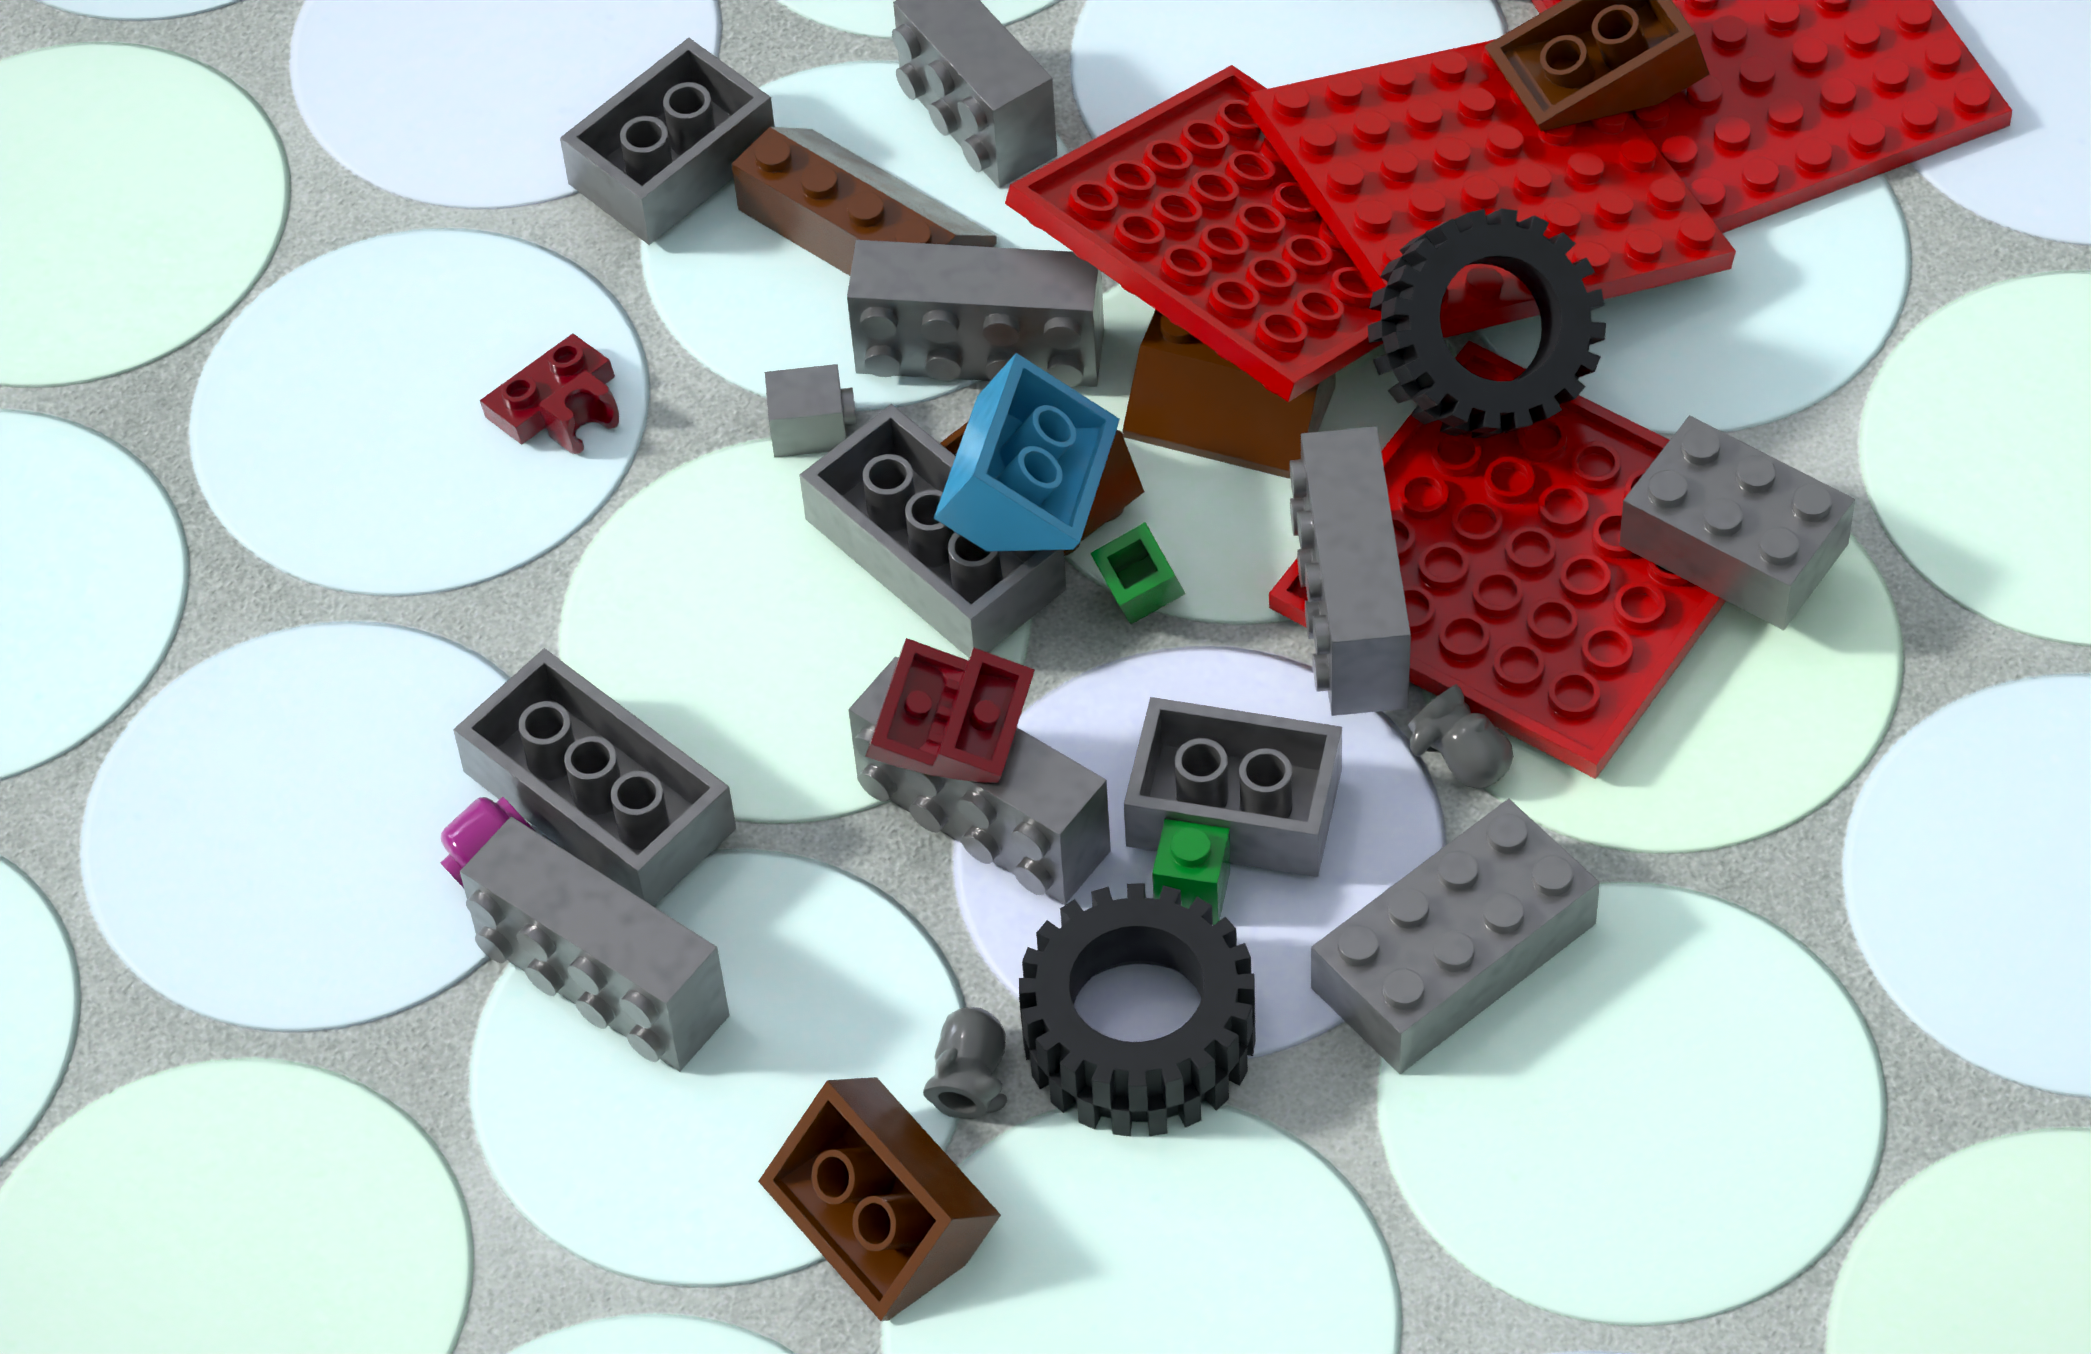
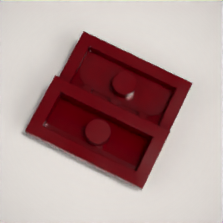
M906 638L865 757L903 769L938 777L998 783L1002 776L1035 669L974 647L968 660Z

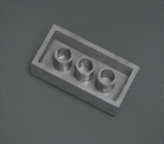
M856 240L847 292V304L855 371L857 374H873L878 377H929L943 381L953 379L991 381L1017 353L1069 387H1097L1104 336L1102 276L1099 269L1077 257L1073 251Z
M890 404L799 474L805 519L968 658L973 647L989 652L1066 591L1064 550L985 551L934 519L956 456L893 404Z
M1374 426L1302 433L1301 459L1290 460V479L1293 498H1290V515L1293 536H1299L1301 548L1297 549L1298 572L1301 587H1306L1308 601H1305V618L1308 638L1314 639L1316 653H1313L1312 660L1316 692L1328 691L1331 716L1408 709L1411 634L1378 428Z
M545 648L453 729L465 774L498 799L503 796L526 821L565 851L652 906L658 903L736 830L730 788L726 783Z
M895 656L848 709L857 780L862 788L879 801L886 802L890 800L907 810L916 822L928 831L934 833L942 831L962 843L966 851L978 861L985 864L993 862L1012 873L1028 891L1036 895L1047 894L1066 905L1111 851L1107 780L1018 727L1016 728L1002 776L998 783L938 777L903 769L865 757L898 657Z
M1508 798L1311 946V989L1394 1070L1402 1074L1596 924L1600 882Z
M510 817L460 870L467 898L466 907L471 913L476 933L475 942L478 947L492 960L498 963H504L508 960L525 971L532 984L543 993L550 996L559 993L576 1004L581 1015L594 1026L601 1029L610 1026L627 1037L633 1049L645 1059L651 1062H657L661 1059L680 1072L730 1016L717 946L515 818Z

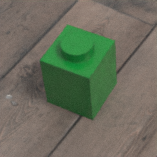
M1146 522L1090 553L1130 624L1139 621L1186 594Z
M1165 819L1152 872L1153 899H1160L1163 885L1181 890V906L1189 909L1196 897H1199L1212 905L1214 925L1220 921L1231 871L1230 828Z

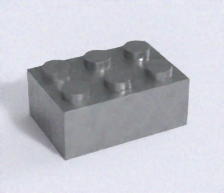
M896 0L893 2L896 28L892 30V38L899 57V68L896 69L897 81L909 99L915 100L917 98L929 111L930 118L936 129L944 136L950 134L961 146L963 154L973 170L976 172L984 171L994 184L1001 188L1057 157L1053 78L980 0Z
M688 37L560 137L568 184L650 245L733 179L732 163L769 127H775L772 101L768 94Z
M1689 415L1623 500L1619 545L1784 631L1848 546L1855 499Z
M1150 697L1124 800L1126 847L1157 851L1165 819L1230 828V863L1318 877L1342 772V727Z

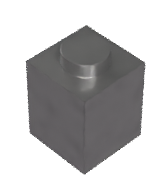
M838 364L764 372L774 458L829 452L846 439L845 425L857 424L853 387L841 388Z

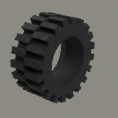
M1501 208L1488 215L1485 214V209L1468 212L1456 219H1450L1409 241L1399 250L1403 255L1389 262L1380 275V278L1388 283L1386 287L1373 292L1369 309L1382 311L1381 320L1368 325L1369 343L1383 341L1386 354L1373 359L1378 375L1393 371L1399 383L1387 391L1398 404L1410 399L1418 404L1411 416L1425 425L1439 420L1443 422L1440 432L1452 436H1458L1467 432H1472V438H1488L1500 433L1506 434L1548 419L1562 411L1560 404L1576 399L1586 387L1578 380L1579 377L1595 372L1601 356L1588 352L1589 346L1605 340L1606 323L1591 322V311L1605 306L1602 289L1587 293L1582 279L1595 273L1587 257L1572 263L1565 254L1576 243L1564 232L1549 239L1543 234L1549 222L1535 215L1518 222L1516 221L1518 210ZM1487 264L1509 271L1526 285L1538 306L1542 328L1539 348L1527 369L1512 381H1493L1471 373L1455 359L1444 340L1440 322L1442 299L1451 280L1467 265Z
M1145 883L1127 884V898L1112 900L1109 886L1091 891L1092 907L1083 911L1075 899L1061 907V928L1059 929L1046 920L1036 932L1038 950L1027 947L1022 960L1023 978H1019V1002L1023 1046L1026 1060L1031 1062L1032 1077L1039 1089L1049 1085L1051 1103L1062 1113H1065L1074 1102L1077 1103L1078 1122L1094 1130L1101 1116L1112 1119L1113 1135L1131 1137L1132 1122H1148L1149 1136L1167 1134V1118L1179 1115L1184 1127L1187 1128L1202 1121L1201 1102L1206 1100L1217 1111L1229 1100V1081L1239 1086L1241 1085L1248 1072L1247 1055L1253 1056L1256 1042L1254 973H1251V956L1245 943L1237 946L1236 928L1226 917L1213 925L1212 905L1196 897L1189 909L1181 906V890L1163 885L1160 899L1146 898ZM1130 964L1159 965L1178 971L1189 979L1201 996L1197 1010L1182 1027L1164 1037L1143 1042L1121 1041L1099 1033L1079 1016L1074 1003L1081 989L1093 976L1111 968Z

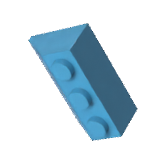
M1015 353L977 396L934 519L985 551L1073 550L1081 541L1120 418Z

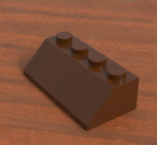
M769 127L732 163L739 211L849 276L851 274L856 240L994 247L997 244V236L813 129Z

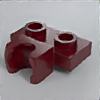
M574 333L479 400L485 418L521 445L544 428H547L549 437L572 454H579L584 450L583 441L576 436V431L580 426L590 422H597L605 428L612 429L619 424V411L616 401L608 386L605 385L615 377L611 362Z

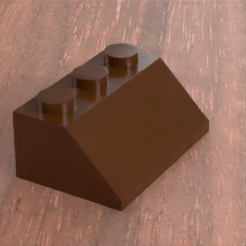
M1155 309L1140 345L1122 429L1123 437L1290 479V460L1301 459V434L1319 431L1335 390L1336 373L1287 402L1277 394L1268 391L1260 382L1236 365L1218 356L1213 349L1186 330L1171 323L1166 316Z
M877 1077L827 1080L758 1180L762 1187L880 1321L892 1319L963 1268L1001 1216L997 1209Z

